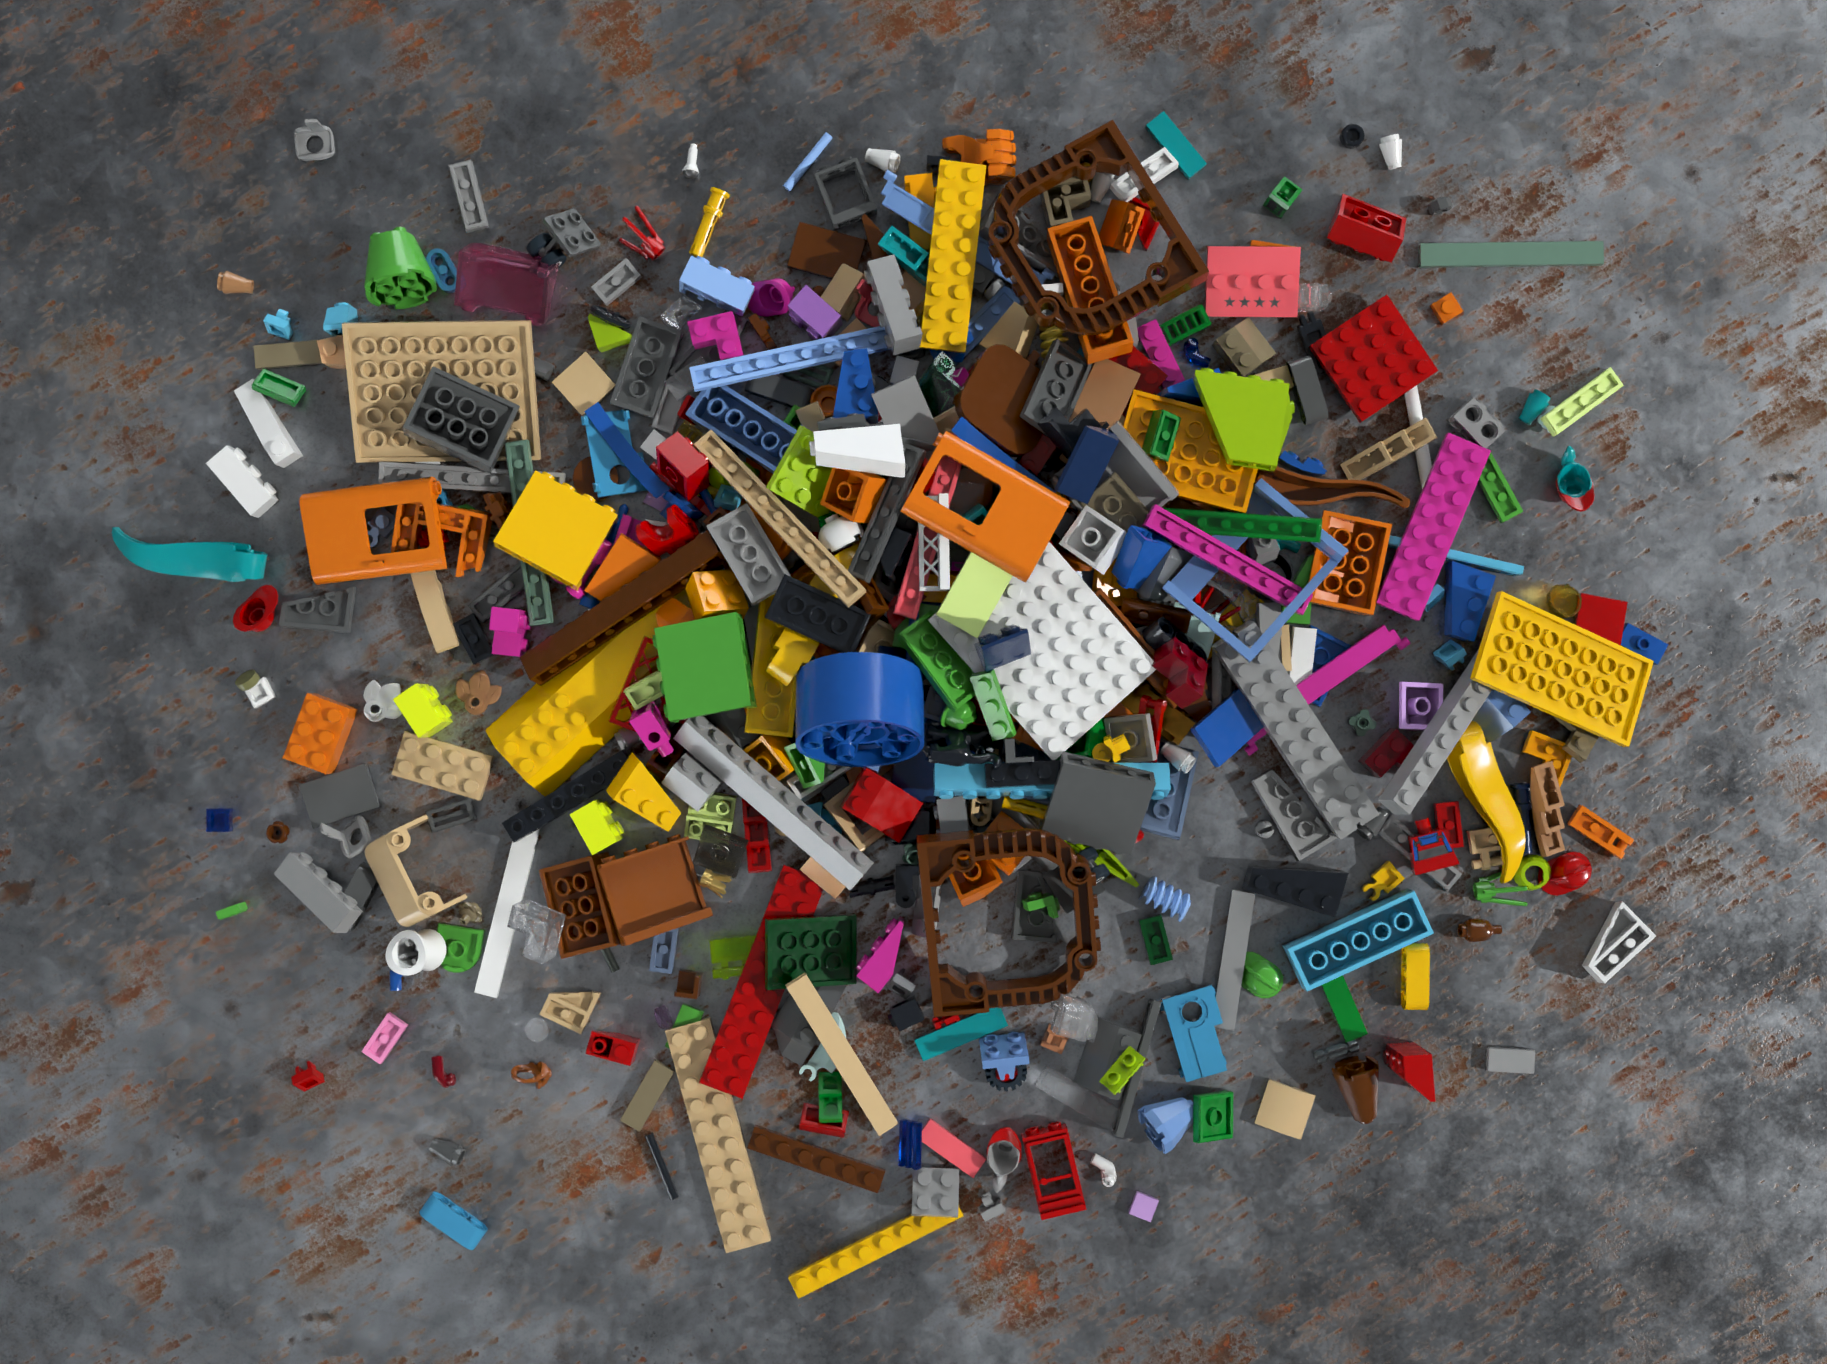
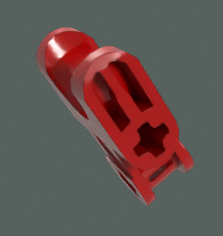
M675 504L666 509L667 525L655 526L646 520L636 525L637 538L656 556L660 557L667 552L670 555L673 554L679 547L688 544L699 534L695 522Z

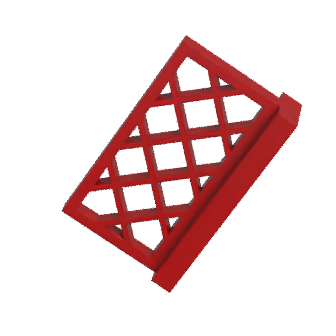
M647 636L643 637L608 720L613 724L636 732L635 729L629 724L630 719L621 721L616 719L618 711L625 707L629 708L632 715L633 710L630 706L632 704L628 701L623 691L639 681L635 675L637 667L646 664L649 673L652 674L649 662L659 658L658 655L649 659L646 658L644 653L647 643L653 644V639ZM664 695L660 697L661 703L657 708L669 727L670 721L664 714V704H666Z

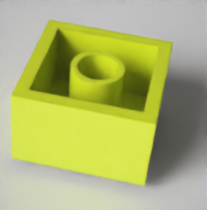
M416 683L393 698L418 738L432 737L453 723L450 718L452 713L445 704L442 705L438 700L439 694L432 685Z
M602 799L594 800L570 814L592 855L624 839L622 835L624 830L618 821H614L611 816L613 813L611 806L607 801L603 802Z

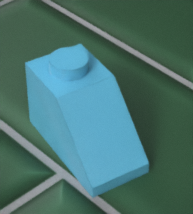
M349 303L334 304L335 307L327 308L323 324L325 332L333 337L342 335V323L358 322L357 309L349 305Z

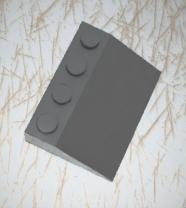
M433 366L405 421L403 432L405 436L491 474L520 406Z

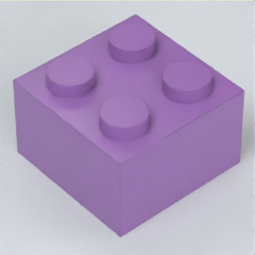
M807 285L787 305L790 312V320L798 328L803 326L808 332L807 335L812 340L831 337L843 325L841 315Z

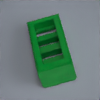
M1200 304L1159 326L1168 345L1171 346L1209 328L1211 322L1203 305ZM1194 314L1198 315L1202 323L1201 325H1198ZM1186 318H1189L1193 329L1190 330L1185 320ZM1180 322L1185 333L1181 334L1176 323ZM1169 326H1172L1176 335L1175 338H1172L1168 330Z

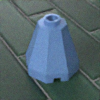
M1183 1097L1145 1105L1137 1110L1140 1124H1146L1147 1129L1144 1131L1157 1150L1163 1151L1164 1154L1176 1146L1193 1124V1102L1191 1100L1187 1101Z

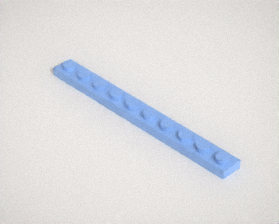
M878 326L689 367L694 391L697 392L840 361L843 359L844 351L867 348L868 354L891 350V348L887 349L885 345L884 335H887L885 328Z

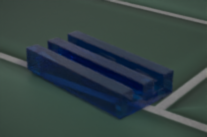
M901 1119L899 1122V1166H905V1168H912L913 1170L921 1169L922 1122Z

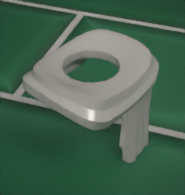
M305 119L306 126L299 127L294 132L297 158L303 161H315L333 156L335 145L331 129L321 125L317 119ZM312 136H319L323 140V148L317 153H311L307 149V141Z
M360 815L356 816L342 831H338L323 823L319 826L320 833L339 840L341 851L347 858L358 856L371 842L367 822ZM361 829L363 833L361 841L356 845H352L351 837L353 833Z

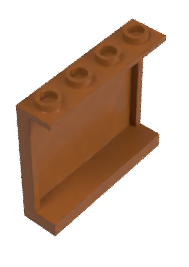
M680 834L668 837L667 843L659 845V841L646 844L645 850L638 852L637 848L623 852L624 857L616 859L615 855L601 859L602 864L596 865L621 946H627L713 916L711 907H706L686 843V840H689L688 836L681 838Z

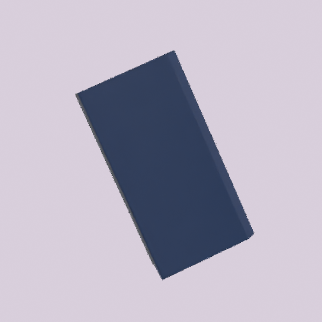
M1085 425L1054 490L1088 504L1119 443L1117 435L1110 429Z

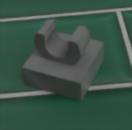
M902 968L890 980L887 989L907 999L916 986L913 983L916 975L913 974L907 980L903 977L905 969Z

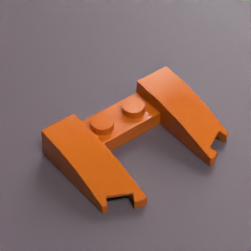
M421 502L397 505L391 553L418 549V539L421 537L423 525L427 526L424 506ZM437 503L441 529L462 533L455 577L464 576V570L475 568L476 572L481 571L491 531L492 521L490 517L492 514Z

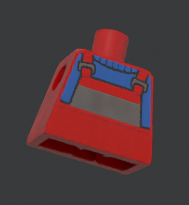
M1429 818L1416 820L1415 824L1418 834L1408 836L1412 873L1419 875L1459 864L1444 830L1441 828L1432 830Z

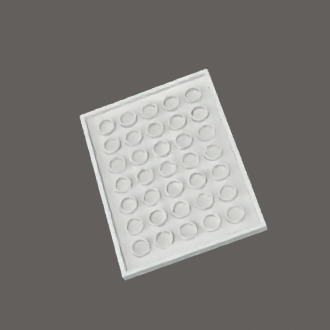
M1050 542L1047 544L1026 583L1012 576L979 637L989 633L998 635L1001 634L1000 629L1012 624L1027 628L1031 655L995 668L994 671L1010 714L1051 760H1056L1063 751L1065 752L1156 670L1152 666L1154 662L1152 658ZM935 614L928 619L931 625L974 673L984 671L974 646L975 643L979 642L978 638Z

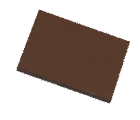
M799 222L787 266L795 270L833 279L843 263L858 270L866 240Z

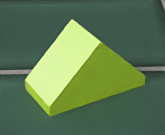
M589 314L588 320L597 348L601 353L630 344L631 334Z

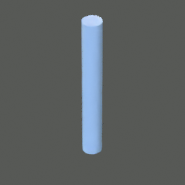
M824 133L783 185L789 192L832 140L830 134Z

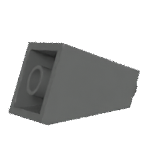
M1167 539L1165 540L1172 547L1139 590L1131 588L1139 593L1138 597L1142 600L1149 602L1153 600L1159 604H1164L1165 602L1175 603V599L1162 588L1168 581L1171 582L1194 555Z

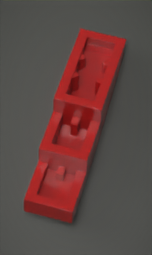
M742 798L748 872L772 871L768 819Z

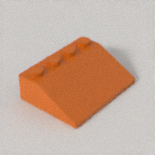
M1323 510L1321 518L1323 519L1322 529L1349 551L1314 590L1310 603L1363 616L1374 615L1392 524ZM1316 547L1308 583L1330 559Z

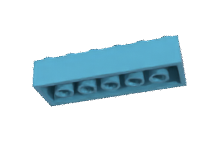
M1407 888L1283 945V949L1301 988L1305 991H1310L1434 934L1415 891Z

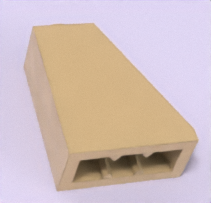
M1014 302L979 344L983 350L995 344L1006 345L1026 359L1038 323L1033 316H1028L1024 306Z

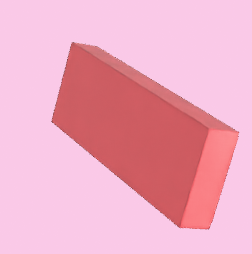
M931 1118L917 1135V1139L972 1178L975 1177L987 1160L985 1156Z

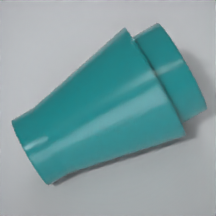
M1535 389L1533 393H1529L1518 419L1531 425L1550 405L1548 402L1551 398Z

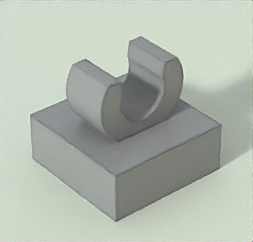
M989 1191L981 1195L984 1206L980 1207V1213L985 1222L1005 1212V1205L1000 1197L993 1200Z

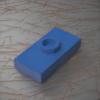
M1625 623L1621 646L1653 660V664L1658 665L1669 644L1629 623Z

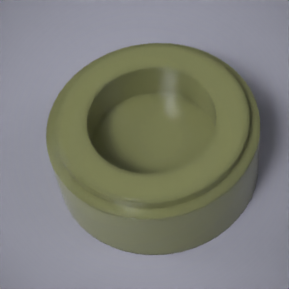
M251 669L242 673L236 679L235 684L241 691H246L259 682L260 676L255 670Z

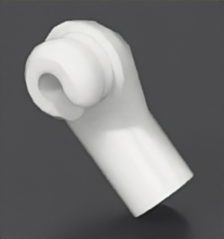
M1095 1153L1091 1158L1090 1164L1101 1170L1103 1185L1112 1187L1117 1179L1115 1166L1111 1161Z

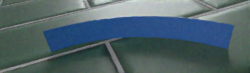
M599 402L584 411L614 453L656 499L670 489L631 447Z
M962 416L951 429L963 441L1056 493V491L993 444Z

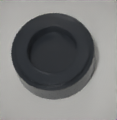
M1357 124L1347 125L1340 134L1342 145L1348 149L1357 148L1363 142L1365 136L1362 127Z

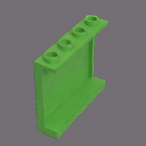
M732 612L654 628L653 644L658 650L659 656L656 659L658 671L662 675L660 689L662 694L665 695L666 700L664 714L670 722L677 723L679 720L735 709L757 707L741 614Z

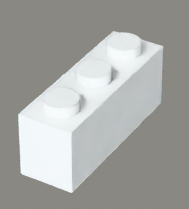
M226 445L206 464L250 516L259 518L279 501L275 496L276 490L268 482H263L260 478L261 472L254 465L250 466L245 461L247 456L238 447L233 448Z

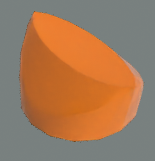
M822 385L815 389L811 395L810 404L818 401L825 418L833 416L838 389L834 385Z

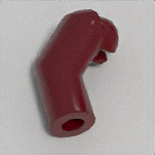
M443 1056L432 1057L434 1079L444 1088L454 1086L456 1084V1076L452 1073L447 1075L444 1071Z

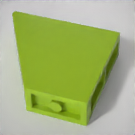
M1209 368L1195 370L1193 382L1226 463L1228 465L1274 472L1278 464L1290 384L1276 378L1268 381L1262 380L1261 377L1256 375H1247V377L1237 376V373L1230 371L1223 372L1222 374L1215 373L1214 370Z

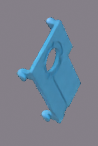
M629 410L606 412L632 447L628 419H630ZM581 416V423L586 428L595 483H592L593 491L597 492L598 498L648 491L630 471V478L624 484H616L610 479L609 475L613 467L618 465L626 466L607 444L588 416ZM643 452L637 453L644 461Z
M1212 985L1165 998L1161 1002L1160 1010L1166 1013L1182 1067L1178 1069L1180 1078L1184 1077L1186 1082L1227 1071V1062L1222 1054L1214 1027L1215 1025L1222 1024L1223 1021L1215 998L1216 992ZM1188 1002H1196L1202 1009V1014L1196 1021H1187L1182 1016V1008Z

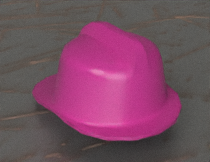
M780 278L758 281L751 284L755 288L747 306L754 314L768 317L788 312L787 305L793 299L795 287H790L785 280Z

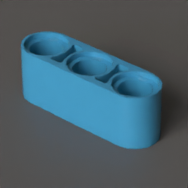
M432 1192L419 1211L426 1221L469 1250L476 1248L488 1230L486 1225L439 1192Z

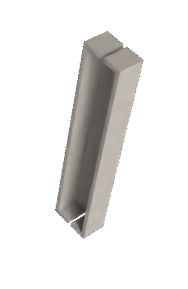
M1251 620L1246 621L1231 631L1249 649L1262 635L1256 623ZM1219 639L1213 643L1211 648L1237 688L1240 689L1264 726L1265 731L1331 832L1338 839L1342 840L1358 829L1356 824L1363 826L1378 816L1379 813L1269 643L1250 663L1224 640Z

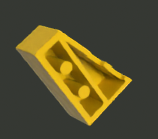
M631 753L606 789V792L616 802L669 832L681 815V812L641 761Z

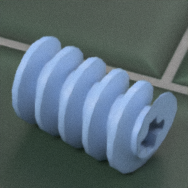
M1152 876L1147 881L1139 898L1140 900L1145 896V904L1147 905L1153 900L1154 909L1161 904L1162 913L1170 909V917L1178 913L1179 922L1183 920L1191 904L1190 894L1185 893L1182 895V890L1176 889L1173 892L1174 887L1171 884L1165 888V881L1161 880L1157 883V877Z

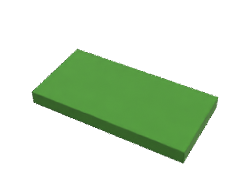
M930 610L896 635V637L953 713L976 695L970 680V676L974 672L928 621L934 615Z

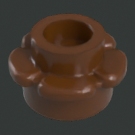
M281 821L273 822L266 831L267 838L272 843L278 842L280 844L288 839L287 835L290 833L288 826L284 825Z

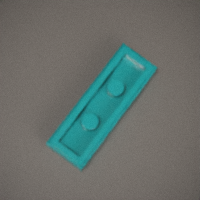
M1164 111L1145 126L1161 148L1165 147L1179 162L1178 168L1188 180L1207 165L1205 160Z

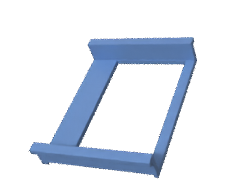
M1262 478L1255 484L1249 500L1247 514L1269 515L1273 511L1278 516L1309 518ZM1322 529L1321 543H1310L1330 559L1250 649L1193 601L1194 597L1219 569L1194 555L1171 582L1168 581L1162 589L1250 663L1338 565L1349 550ZM1212 535V537L1235 550H1238L1248 539V537Z

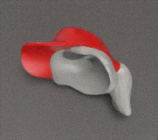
M1003 1127L994 1132L986 1151L988 1164L995 1173L993 1188L996 1193L1004 1187L1007 1175L1017 1168L1021 1160V1142L1017 1134L1009 1127Z

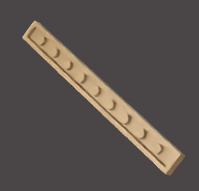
M712 429L694 443L695 448L705 454L709 463L848 608L866 593V589L794 514L766 488V485Z

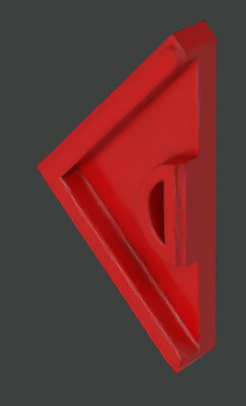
M1134 197L1128 202L1145 209L1137 233L1143 250L1147 251L1160 223L1153 220L1148 204Z

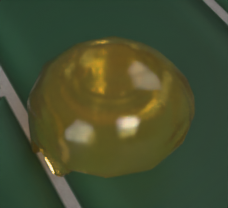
M1556 584L1546 595L1545 605L1549 613L1562 619L1571 618L1579 612L1582 598L1579 592L1569 584Z

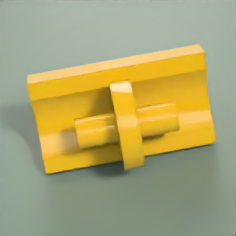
M1124 733L1113 739L1109 734L1103 737L1104 743L1094 746L1092 755L1094 759L1107 762L1112 758L1115 763L1121 760L1120 754L1129 750L1130 745Z

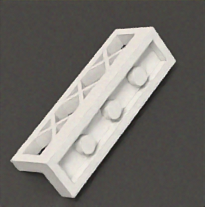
M948 493L927 496L949 509ZM918 522L919 591L950 590L949 539L937 533V536L930 541L924 535L923 528L925 526ZM936 539H937V547L933 544V542H934ZM924 540L928 543V545L925 548ZM929 546L937 552V560L932 565L924 559V551ZM937 562L938 571L933 567ZM924 563L929 567L925 572ZM930 569L938 576V586H924V576Z

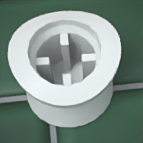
M423 929L418 932L405 930L394 936L388 944L385 954L386 962L391 970L400 975L409 976L417 974L422 970L431 971L442 964L446 955V943L441 934L432 929Z

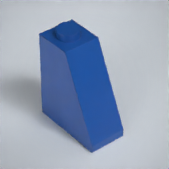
M1131 525L1112 569V573L1117 578V583L1125 589L1133 588L1139 590L1172 546L1153 531Z

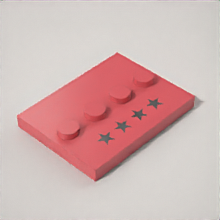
M1207 246L1206 266L1209 274L1205 287V311L1208 317H1297L1301 247Z

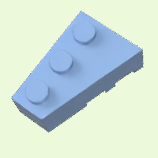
M691 256L679 280V292L686 294L687 290L697 294V299L701 301L708 299L716 303V306L719 308L733 311V313L743 316L754 292L755 286L751 285L752 282L742 276L737 278L730 275L731 272L724 267L718 266L716 268L710 265V262L703 257L697 256L695 258Z

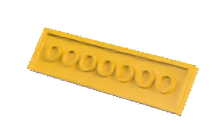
M943 159L939 161L921 323L923 334L920 348L966 353L986 165Z

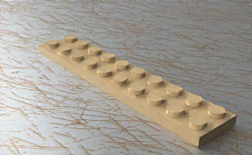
M708 1017L700 1021L666 1029L667 1041L725 1252L729 1253L771 1241L770 1232L732 1095L699 1083L716 1039L711 1018Z

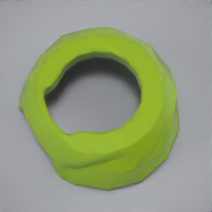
M1539 855L1523 856L1520 866L1514 875L1515 883L1519 887L1526 886L1529 891L1541 888L1550 879L1551 868L1549 862ZM1533 865L1539 866L1543 871V881L1537 885H1533L1525 877L1526 870Z

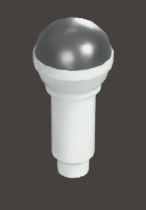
M690 144L687 163L683 168V174L688 179H694L699 174L696 165L698 151L696 144Z

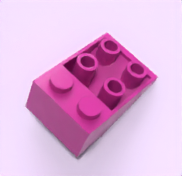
M901 916L897 920L893 918L885 928V936L883 938L879 936L871 945L872 948L870 950L872 952L870 955L864 954L857 963L856 969L858 970L856 976L877 993L882 990L893 976L904 924V918Z

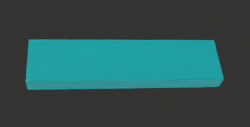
M989 1008L987 1013L972 1014L960 1019L958 1022L943 1026L939 1030L936 1029L917 1037L914 1041L922 1060L925 1061L1008 1026L1001 1008Z

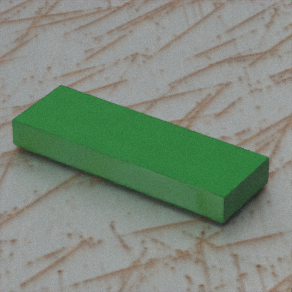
M1343 975L1321 985L1345 1042L1347 1043L1367 1035V1030Z

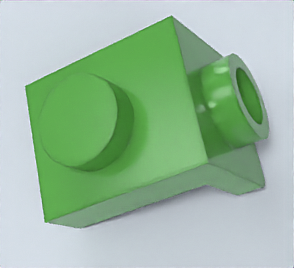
M1034 892L1028 894L1027 899L1022 900L1023 907L1027 911L1047 907L1050 917H1059L1057 912L1060 911L1058 899L1050 893L1041 894V892Z

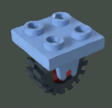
M1009 1032L1008 1034H988L980 1037L982 1066L985 1069L986 1079L990 1082V1086L994 1087L996 1085V1090L999 1091L1004 1087V1092L1008 1091V1087H1011L1012 1091L1015 1090L1016 1084L1020 1087L1022 1081L1026 1080V1064H1030L1025 1033Z

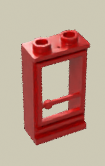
M1060 1121L1049 1123L1048 1127L1042 1129L1038 1127L1027 1128L1025 1133H1021L1041 1220L1087 1210L1066 1123L1061 1124ZM1064 1138L1072 1173L1047 1179L1042 1178L1038 1181L1030 1146ZM1073 1177L1074 1189L1045 1196L1041 1195L1040 1184L1047 1185L1048 1182Z

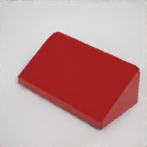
M804 1102L799 1130L844 1138L849 1111L842 1110L843 1122L819 1123V1105Z

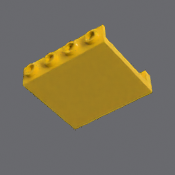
M535 470L495 537L494 545L496 548L578 591L582 584L581 580L614 523L618 522V514H616L615 509L604 504V506L595 503L596 500L585 493L580 495L575 492V488L565 482L560 484L554 481L555 478L545 471L540 473Z

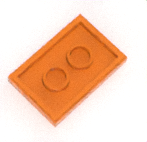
M621 533L584 591L602 601L604 598L617 592L623 585L632 582L642 572L648 571L657 565L661 557L656 556L650 550Z

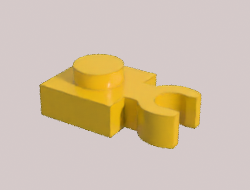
M1386 861L1370 875L1374 882L1364 884L1361 890L1366 892L1372 888L1374 893L1369 899L1375 901L1379 898L1381 890L1388 894L1405 878L1390 861Z

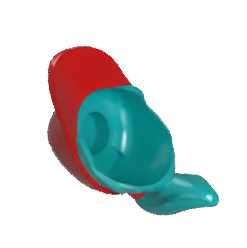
M1568 446L1561 457L1562 469L1555 481L1560 499L1564 503H1567L1572 509L1581 512L1587 510L1593 504L1595 497L1594 485L1588 470L1574 461L1576 458L1575 451L1571 446Z

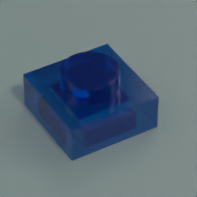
M233 808L206 809V832L233 831Z

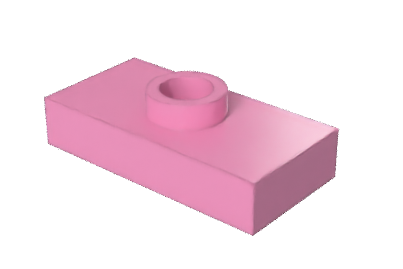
M391 1012L387 1013L361 1052L381 1065L408 1027V1024Z

